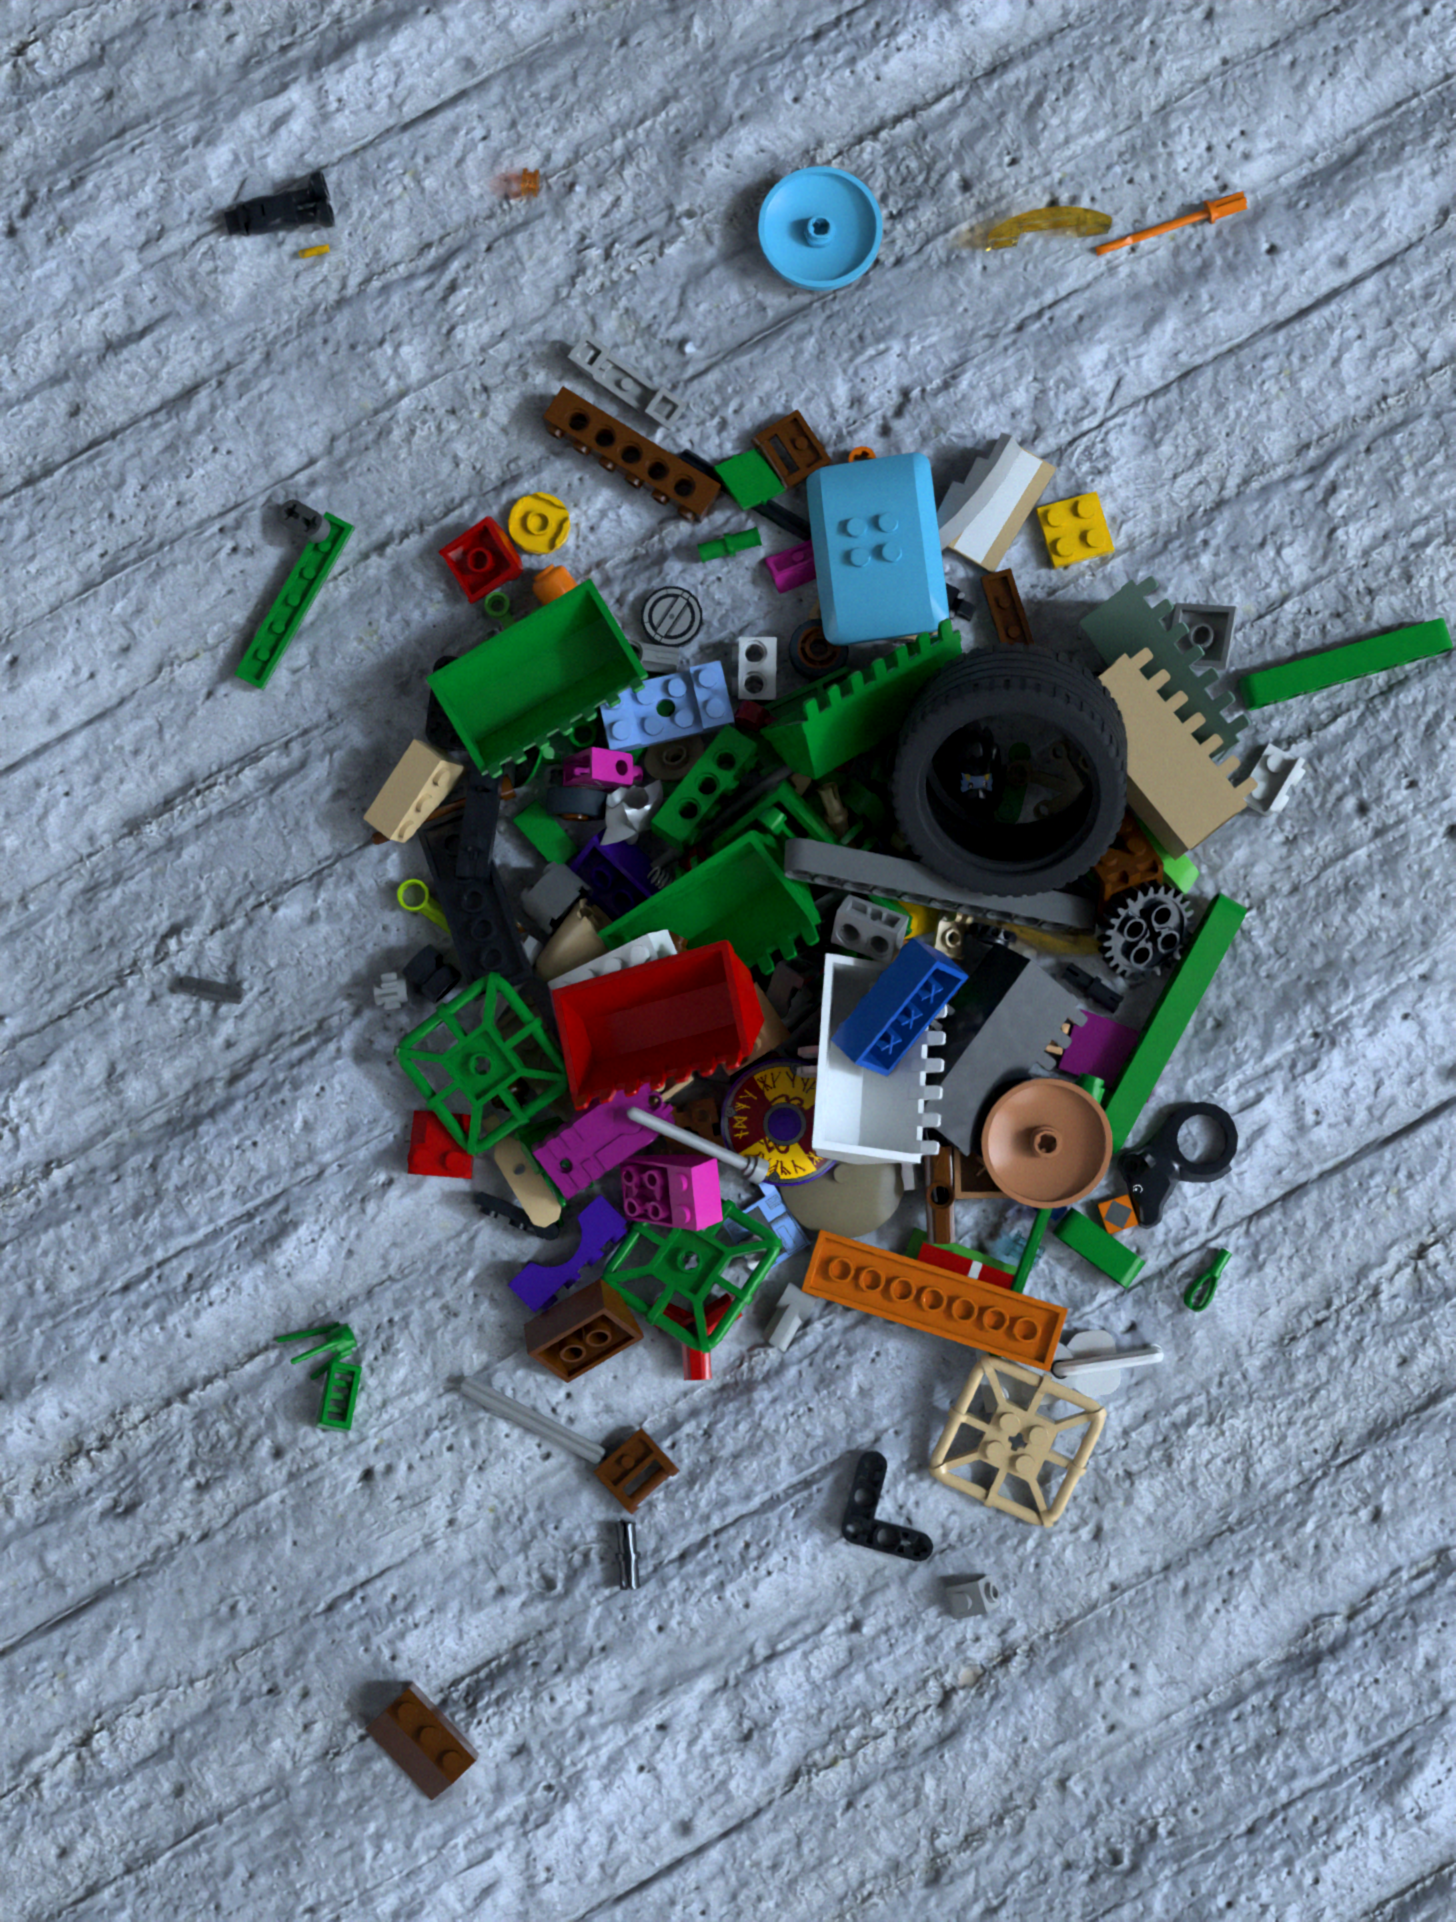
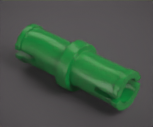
M757 526L731 535L729 532L723 533L724 537L697 544L702 563L730 555V558L735 557L737 552L762 546Z

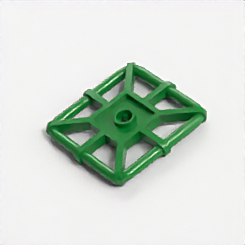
M490 972L489 975L477 979L448 1003L442 1002L436 1007L435 1013L406 1034L398 1046H394L393 1055L397 1056L400 1067L426 1100L424 1105L429 1111L431 1109L434 1111L458 1145L466 1150L468 1155L477 1156L478 1153L493 1147L520 1125L526 1126L532 1121V1116L563 1094L569 1087L564 1056L542 1028L543 1022L539 1017L535 1018L510 983L503 977H500V973ZM486 990L483 1023L468 1035L456 1020L454 1014ZM498 990L526 1026L507 1041L493 1024ZM443 1022L459 1041L445 1053L412 1048L414 1044ZM532 1034L558 1071L525 1066L512 1048ZM478 1056H481L483 1059H489L490 1064L488 1066L490 1070L488 1073L484 1069L481 1071L477 1070L476 1066L479 1064ZM411 1058L441 1063L454 1082L436 1094ZM521 1076L557 1081L524 1107L518 1103L507 1088ZM459 1088L472 1104L469 1137L442 1102ZM498 1094L513 1115L480 1139L483 1105Z
M721 1198L722 1221L708 1226L705 1231H693L674 1227L666 1240L647 1228L650 1223L633 1220L629 1225L630 1231L606 1264L603 1275L600 1276L603 1281L620 1293L628 1307L646 1318V1323L651 1326L657 1325L688 1347L702 1351L703 1354L712 1352V1348H715L722 1341L745 1305L749 1306L753 1301L751 1296L776 1261L779 1249L783 1247L781 1239L777 1238L769 1228L736 1208V1203L730 1199L724 1200ZM730 1218L763 1241L729 1248L715 1239L714 1236L724 1221ZM641 1236L660 1247L648 1265L618 1271ZM766 1251L741 1289L721 1277V1274L732 1258ZM693 1254L697 1255L696 1261L698 1265L695 1268L691 1267L689 1270L684 1269L686 1264L683 1258L685 1256L692 1257ZM653 1276L667 1285V1287L652 1307L618 1283ZM717 1284L735 1296V1299L714 1330L708 1335L703 1301L713 1286ZM676 1292L693 1303L699 1337L663 1314L664 1309Z

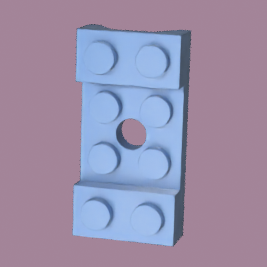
M720 660L689 667L688 671L644 680L642 682L645 688L634 694L632 689L629 688L620 693L621 702L612 708H610L607 702L600 705L609 748L619 752L721 730L726 724L731 727L735 726ZM663 701L672 702L675 706L674 713L669 717L660 716L657 713L659 703Z

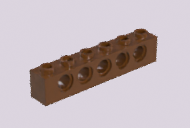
M562 386L543 415L544 426L547 427L545 430L551 436L558 440L565 438L573 443L572 448L586 457L588 454L594 456L599 460L598 464L611 473H614L615 470L625 476L624 480L636 489L645 488L651 492L650 496L656 502L664 506L669 503L678 509V515L689 522L696 520L702 523L721 494V484ZM577 419L586 422V426L581 430H573L570 424ZM601 436H609L613 439L612 443L606 447L597 445L596 441ZM628 452H634L639 456L638 460L634 463H626L622 460V457ZM655 468L662 469L665 472L664 477L659 480L651 479L648 474ZM680 485H687L692 491L687 496H679L675 493V489Z

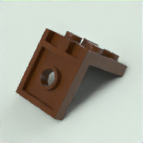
M1130 810L1125 811L1119 832H1116V838L1113 843L1121 845L1122 848L1118 850L1109 848L1104 856H1100V861L1095 866H1090V870L1099 882L1097 925L1107 923L1108 920L1103 916V913H1112L1114 909L1110 905L1111 901L1119 904L1121 902L1120 893L1122 892L1126 896L1130 895V886L1133 885L1140 890L1141 884L1144 881L1150 886L1154 880L1162 884L1164 863Z

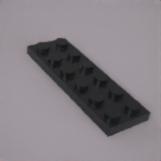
M465 807L421 824L416 831L468 986L477 979L489 975L490 972L500 973V977H503L512 987L535 979L494 856H492L489 881L458 879L455 876ZM486 990L473 1000L478 1001L486 998Z

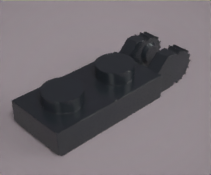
M480 1192L477 1195L474 1203L481 1206L479 1212L495 1219H497L498 1214L510 1218L509 1225L524 1231L530 1226L534 1228L537 1237L545 1238L549 1241L555 1240L560 1235V1227L555 1222L545 1228L533 1225L523 1208L485 1192Z

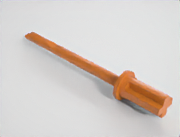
M1243 191L1211 202L1205 200L1203 210L1095 247L1097 256L1205 218L1212 225L1217 219L1248 209L1247 199L1244 197Z

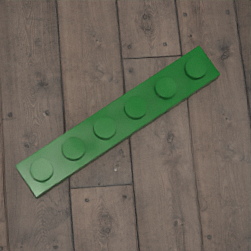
M325 512L323 517L330 523L329 535L320 543L308 542L234 673L236 677L262 691L266 688L355 530L353 525L328 512Z

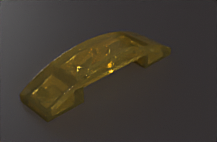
M1056 206L1032 210L1017 215L992 230L987 237L986 251L1017 247L1020 234L1076 226L1078 238L1108 234L1112 225V218L1102 212L1082 207Z
M994 920L1002 929L1014 933L1017 936V940L1046 953L1079 958L1102 955L1097 950L1102 944L1081 934L1076 937L1072 945L1025 926Z

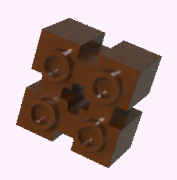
M713 1097L689 1102L690 1111L678 1113L676 1106H672L674 1109L670 1113L675 1118V1126L682 1129L691 1127L693 1132L698 1131L699 1137L725 1148L723 1136H714L712 1125L719 1124ZM664 1134L657 1136V1138L665 1136L667 1148L659 1149L661 1155L695 1154L712 1157Z

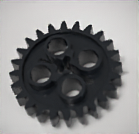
M1154 880L1151 886L1145 881L1142 882L1140 890L1133 885L1130 886V895L1128 896L1121 892V902L1117 904L1111 901L1110 903L1114 909L1112 913H1103V916L1108 920L1107 923L1098 925V928L1104 932V934L1096 937V940L1102 944L1097 949L1103 955L1102 961L1114 973L1120 974L1124 979L1130 976L1135 981H1138L1140 975L1148 980L1151 971L1155 972L1158 976L1161 975V966L1163 965L1170 969V959L1172 957L1175 959L1181 958L1177 952L1179 948H1188L1183 942L1184 938L1193 936L1187 930V928L1195 924L1189 918L1194 913L1188 907L1190 901L1175 887H1172L1167 882L1162 885L1157 880Z

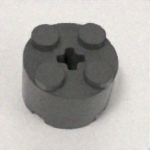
M554 861L545 867L541 873L543 877L536 885H529L519 897L523 901L522 912L550 937L555 933L553 930L559 928L580 899H584L586 895L591 898L593 895V889L565 864L558 865Z

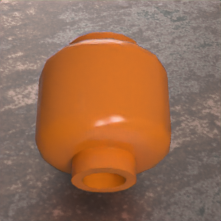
M552 563L533 577L535 583L532 586V591L542 605L545 606L575 588L578 584L566 567L563 565L555 567Z

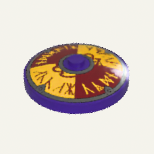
M777 1057L753 1065L733 1083L722 1107L721 1131L726 1148L745 1158L756 1155L767 1160L769 1168L762 1181L767 1184L776 1186L805 1184L822 1176L837 1162V1160L818 1157L816 1151L812 1149L817 1078L799 1077L796 1073L799 1067L818 1065L804 1059Z

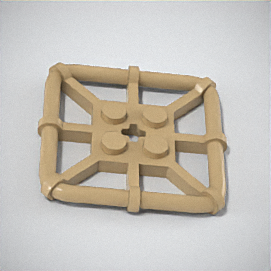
M989 1354L980 1356L981 1360L972 1368L955 1406H951L947 1413L949 1419L932 1453L930 1466L928 1467L929 1473L943 1484L982 1501L983 1506L988 1508L996 1507L1034 1525L1045 1526V1528L1054 1526L1053 1522L1057 1521L1062 1514L1079 1477H1083L1087 1470L1085 1464L1103 1429L1105 1416H1107L1106 1409L1092 1398L1052 1381V1377L1047 1374L1041 1376L1006 1359L989 1356ZM995 1370L1036 1387L1027 1408L1006 1399ZM984 1373L987 1374L998 1402L989 1421L967 1412ZM1046 1392L1085 1409V1411L1056 1421L1036 1413ZM1091 1421L1074 1459L1050 1449L1058 1432ZM961 1423L969 1424L984 1431L976 1449L944 1459ZM1018 1433H1021L1023 1435L1022 1439L1026 1443L1023 1446L1019 1445L1017 1448L1012 1447V1442L1008 1440L1009 1436L1016 1437ZM1045 1459L1068 1470L1050 1509H1048L1036 1478ZM976 1460L984 1461L998 1468L988 1490L948 1472V1470ZM1007 1472L1028 1481L1040 1513L997 1494Z

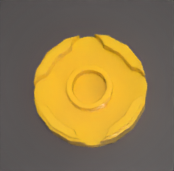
M543 492L533 493L520 498L512 507L508 518L510 536L516 546L526 553L537 556L551 554L561 548L568 539L571 528L569 513L563 502L555 496Z

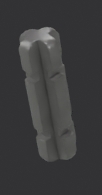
M185 976L181 986V991L193 995L198 993L199 996L220 1001L227 999V1002L238 1005L242 1003L245 989L233 985L228 987L227 984L206 979L199 981V978Z

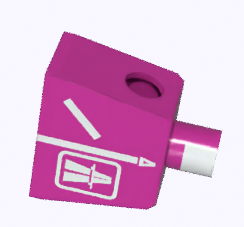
M591 747L563 758V787L580 786L610 793L616 791L619 786L626 788L632 784L639 785L643 779V769L641 766L633 765V756L630 753Z

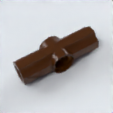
M939 1145V1153L937 1155H924L927 1244L955 1243V1193L953 1190L952 1146ZM943 1186L948 1190L947 1198L939 1203L931 1200L932 1190L935 1187Z

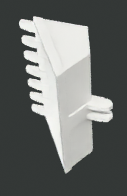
M830 953L825 955L819 1046L798 1048L799 1057L806 1059L818 1058V1066H802L797 1068L796 1073L799 1077L817 1078L812 1149L816 1151L818 1157L853 1164H919L921 1162V1155H937L939 1153V1142L922 1141V1129L939 1127L941 1124L940 1114L923 1112L924 1100H939L942 1098V1087L925 1086L926 1073L942 1072L944 1070L943 1059L927 1058V1046L944 1045L946 1040L945 1032L928 1031V1026L888 1076L855 1064L831 1040L837 1032L840 1023L850 1016L857 1007L860 998L870 991L878 981L881 972L891 964ZM946 1005L935 1018H945L947 1016Z

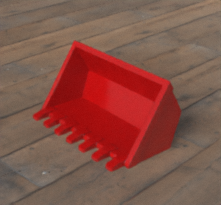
M727 939L552 990L570 1092L576 1111L586 1109L592 1098L598 1096L601 1104L611 1102L616 1092L624 1090L625 1097L634 1096L638 1093L641 1085L649 1083L651 1091L660 1089L668 1077L675 1076L676 1084L686 1082L694 1070L700 1069L701 1076L705 1077L713 1074L717 1064L726 1062L727 1070L737 1068L743 1057L751 1055L754 1043L765 1021L750 970L735 954L733 946Z

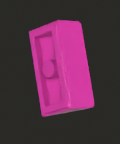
M812 539L764 559L775 587L780 594L817 579Z

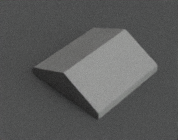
M1176 603L1172 627L1183 621L1189 628V632L1175 642L1182 654L1197 644L1204 651V656L1190 665L1193 670L1207 671L1210 668H1215L1216 670L1228 669L1238 611L1236 606Z

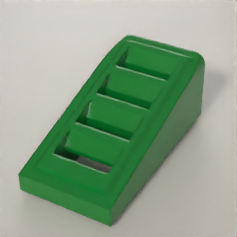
M332 1360L329 1362L317 1412L316 1428L347 1433L351 1430L362 1371L361 1366ZM335 1373L352 1376L351 1382L334 1379ZM333 1386L349 1389L348 1395L333 1392ZM330 1399L346 1402L345 1408L329 1405ZM328 1413L342 1415V1420L329 1419L327 1415Z

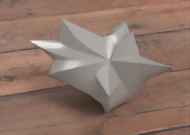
M660 780L653 782L645 788L632 785L630 789L619 786L616 791L607 795L605 801L607 829L600 846L623 840L628 845H632L643 832L652 830V819L669 799V797L663 798Z

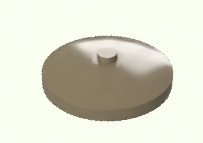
M837 1160L826 1173L813 1181L796 1186H779L785 1204L802 1225L819 1234L821 1229L847 1238L863 1236L883 1225L897 1209L904 1193L901 1163L853 1164Z

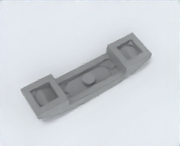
M585 332L569 353L567 359L625 405L657 425L670 430L687 407V404L664 387H657L612 355L608 347Z

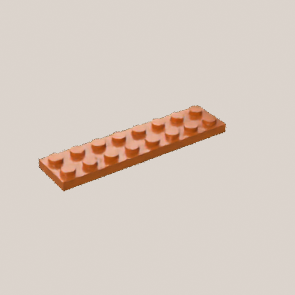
M821 1229L801 1290L814 1296L1050 1372L1069 1310L1056 1304Z

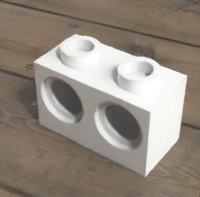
M739 637V646H732V665H738V677H732V696H738V705H740L742 700L751 701L759 705H766L776 700L777 637ZM757 649L763 654V658L759 662L753 663L747 660L746 653L749 650ZM757 680L762 684L763 688L759 693H749L745 688L747 682Z

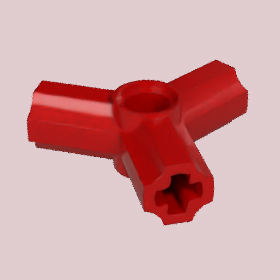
M728 1292L704 1307L708 1335L711 1334L733 1302ZM670 1302L663 1311L665 1316L686 1330L691 1322H696L695 1314ZM740 1313L739 1316L737 1317V1319H739L740 1317H742L743 1314ZM654 1325V1327H656V1328H658V1329L664 1331L663 1329H661V1328L658 1327L657 1325ZM682 1343L684 1381L712 1379L711 1352L703 1354L702 1351L694 1350Z

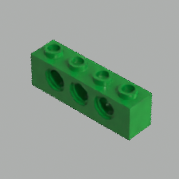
M726 724L652 819V833L682 853L689 846L694 847L702 837V829L708 821L712 823L720 814L722 809L720 805L726 797L732 798L741 784L739 780L746 772L750 774L759 762L758 744ZM723 762L734 764V767L730 770H722L718 766ZM705 786H712L716 789L709 795L700 792V789ZM687 810L697 813L692 819L681 817V814Z

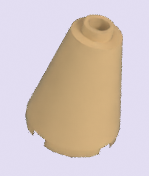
M580 899L561 923L536 959V972L542 980L549 982L611 952L597 933L613 922L596 904L589 907L585 905L588 901L587 899Z

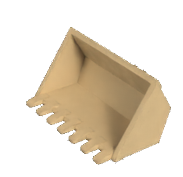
M1144 648L1131 659L1126 653L1123 654L1098 678L1102 681V685L1106 686L1111 692V698L1115 699L1118 710L1121 711L1123 723H1125L1128 753L1126 801L1176 861L1189 850L1192 851L1248 806L1243 798L1258 787V783L1253 777H1249L1236 788L1233 787L1226 776L1240 766V761L1235 755H1232L1218 767L1208 755L1223 744V740L1218 734H1213L1199 745L1191 734L1205 723V718L1200 712H1197L1182 724L1174 712L1188 701V697L1183 691H1178L1166 702L1161 698L1157 690L1171 679V676L1165 669H1162L1149 680L1144 677L1139 669L1153 659L1152 652L1148 648Z

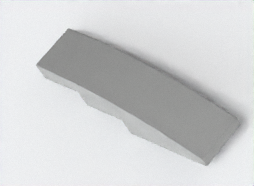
M1001 432L989 459L977 457L964 484L952 482L937 512L941 551L968 527L989 503L1006 479L1022 450L1012 435Z

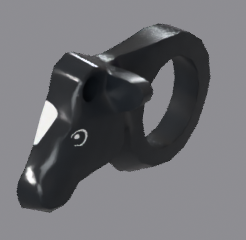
M1206 1102L1188 1103L1169 1115L1161 1127L1144 1145L1120 1155L1117 1167L1123 1176L1125 1187L1132 1201L1134 1213L1140 1227L1150 1229L1161 1222L1164 1205L1179 1181L1210 1183L1221 1179L1232 1170L1230 1162L1237 1152L1239 1136L1234 1121L1228 1112L1216 1104ZM1192 1116H1209L1216 1120L1224 1131L1226 1139L1224 1150L1220 1157L1210 1164H1194L1186 1159L1179 1149L1177 1141L1179 1129Z

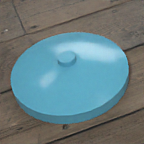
M826 166L808 167L787 175L771 189L760 210L758 237L764 258L778 276L802 289L829 291L839 289L854 282L872 265L881 245L883 231L882 215L874 195L858 178L837 168Z

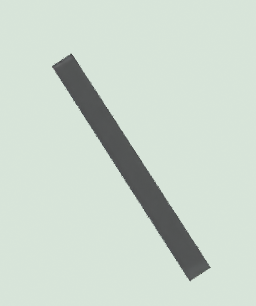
M803 838L789 839L785 842L784 876L790 879L1070 936L1087 937L1096 933V901L1090 898L1053 890L1044 894L1039 892L1037 895L1029 897L1022 895L1019 898H1013V896L1002 898L993 894L992 896H986L982 892L974 893L968 891V888L964 887L962 889L955 886L954 882L944 880L942 875L935 874L930 870L929 865L925 866L923 863Z

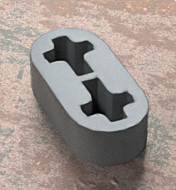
M298 500L286 501L278 511V519L285 527L311 543H320L329 535L331 527L329 521L320 513ZM294 513L300 515L297 520L292 517ZM311 523L317 526L315 529L308 528Z

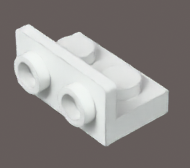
M1269 743L1248 778L1253 777L1258 783V787L1243 798L1248 806L1266 817H1270L1275 811L1280 813L1290 798L1285 795L1290 785L1292 784L1296 787L1306 771L1301 768L1305 759L1302 757L1296 759Z

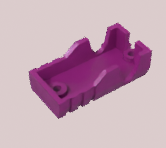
M649 1083L641 1085L638 1093L631 1097H625L624 1090L617 1091L613 1100L605 1104L600 1103L599 1096L593 1098L586 1109L577 1111L571 1116L569 1121L563 1122L555 1131L552 1130L545 1135L544 1139L538 1140L531 1146L532 1153L567 1200L578 1194L579 1190L588 1187L593 1180L595 1181L602 1177L604 1172L610 1171L636 1151L650 1144L661 1134L629 1119L626 1113L630 1107H636L673 1125L675 1124V1118L670 1113L674 1108L671 1104L666 1105L663 1103L662 1095L658 1091H651ZM651 1096H655L658 1099V1102L654 1105L648 1101ZM566 1159L570 1165L564 1168L560 1162Z

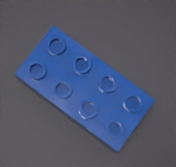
M912 937L908 943L901 947L898 956L891 965L881 972L878 981L870 991L860 998L857 1007L850 1016L840 1023L837 1032L831 1040L855 1064L888 1076L969 976L944 952Z

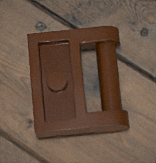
M798 409L751 439L755 449H760L781 481V484L786 489L785 493L797 487L815 470L830 465L832 461ZM775 437L778 438L798 469L792 475L770 444V440Z
M641 1427L593 1472L626 1510L633 1514L639 1509L638 1505L670 1475L674 1477L680 1469ZM656 1459L662 1466L628 1495L623 1488Z

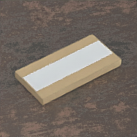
M1020 447L1022 450L1009 474L989 503L968 527L945 547L989 574L994 573L1057 469Z

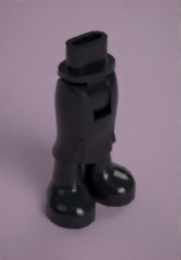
M321 169L314 170L309 174L308 185L293 191L287 189L278 194L255 197L247 200L242 205L237 204L236 209L224 212L230 236L243 233L244 237L263 235L284 228H299L300 225L319 224L323 228L335 227L334 212L329 202L331 198ZM316 203L310 208L298 209L299 205Z

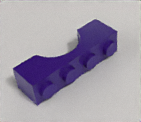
M602 1194L577 1216L582 1232L581 1243L578 1251L569 1261L556 1267H546L530 1262L508 1284L534 1313L540 1308L544 1312L547 1311L558 1300L555 1294L563 1286L569 1289L581 1278L578 1271L586 1263L592 1267L605 1254L601 1248L609 1240L615 1244L627 1232L624 1226L628 1221Z

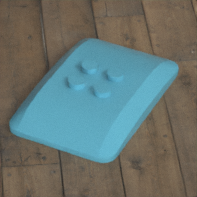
M912 452L821 467L808 475L806 481L821 618L826 640L834 646H847L918 635L924 631L928 633L937 632L939 622L946 618L949 619L950 614L932 473L928 458L921 453Z

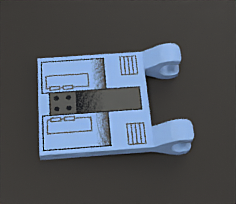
M761 1182L758 1185L765 1196L742 1211L769 1228L777 1238L781 1239L783 1247L779 1249L778 1257L771 1267L773 1268L811 1243L775 1186ZM730 1218L724 1221L723 1226L736 1246L741 1241H748L753 1237V1233Z

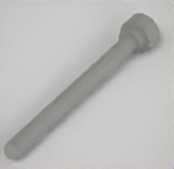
M630 1107L627 1110L626 1114L629 1119L740 1169L745 1179L755 1184H760L768 1172L769 1162L755 1155L745 1158L641 1109Z

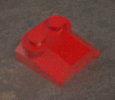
M489 516L438 551L464 590L470 604H474L504 583L516 580L524 570L522 560L507 535L495 520Z
M414 1110L410 1151L407 1156V1174L472 1179L474 1156L468 1155L467 1151L458 1145L434 1111ZM451 1113L469 1137L471 1115Z

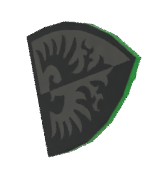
M536 744L524 751L527 759L516 765L514 789L521 788L529 783L539 763L560 764L561 753L554 752L553 748L549 746L539 750Z

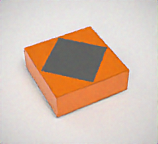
M1128 1194L1096 1204L1105 1231L1109 1235L1138 1225Z

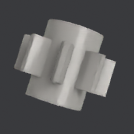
M396 972L381 973L382 981H376L373 984L376 1005H384L387 1011L402 1010L401 1002L409 1001L407 979H398V973Z

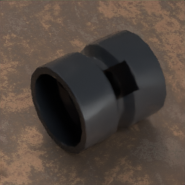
M429 944L410 960L402 973L414 985L421 984V992L433 1004H436L457 985L463 975L451 963L444 964V956Z

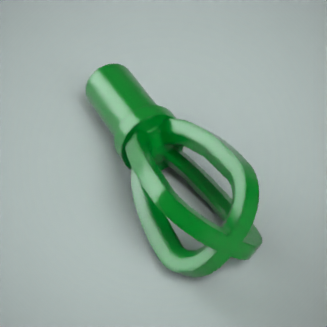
M1220 1249L1210 1267L1206 1268L1205 1273L1199 1276L1185 1293L1184 1304L1190 1310L1199 1312L1206 1309L1215 1294L1218 1280L1221 1277L1220 1274L1232 1256L1226 1249ZM1211 1278L1201 1303L1198 1306L1193 1305L1192 1298L1206 1279Z

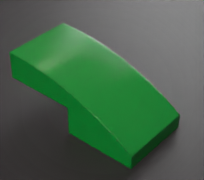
M536 799L512 819L515 825L549 863L554 861L558 865L564 864L580 850L551 816L546 815V810Z

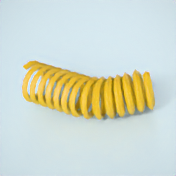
M329 244L319 245V247H313V249L312 247L311 249L300 250V257L304 259L321 255L323 252L325 254V251L328 253L330 252Z

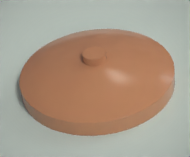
M1034 1078L1011 1087L992 1105L982 1128V1156L991 1178L1009 1197L1024 1205L1035 1208H1059L1084 1198L1102 1180L1112 1156V1131L1102 1107L1083 1088L1059 1078Z

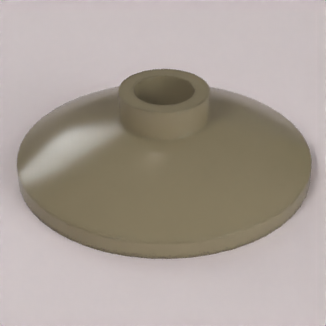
M698 735L652 745L645 754V768L652 778L662 782L682 780L706 751L705 745Z

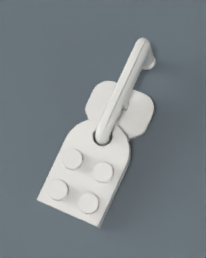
M1092 1330L1075 1334L1067 1347L1058 1342L1053 1362L1056 1361L1053 1365V1373L1051 1369L1048 1372L1005 1357L1001 1358L1041 1376L1047 1374L1052 1377V1381L1070 1389L1074 1387L1083 1395L1092 1397L1110 1394L1119 1387L1121 1381L1119 1368L1159 1363L1163 1360L1164 1353L1157 1344H1150L1143 1350L1117 1353L1115 1341L1108 1332ZM975 1349L978 1362L981 1360L980 1356L987 1354V1352ZM995 1370L1006 1399L1023 1407H1028L1036 1387ZM984 1373L981 1379V1388L985 1412L991 1413L994 1412L998 1402L987 1374ZM1046 1392L1040 1405L1052 1404L1062 1399Z

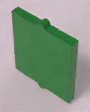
M757 449L739 456L733 455L730 460L713 468L714 473L742 512L759 504L766 505L768 500L785 493L786 490Z

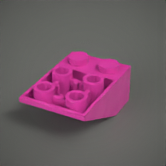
M695 1154L629 1156L620 1163L625 1219L699 1231L723 1220L717 1158Z

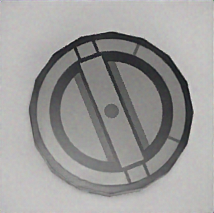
M665 586L655 590L645 600L641 609V625L646 637L655 645L673 648L689 645L699 635L703 625L702 608L698 599L690 591L678 586Z

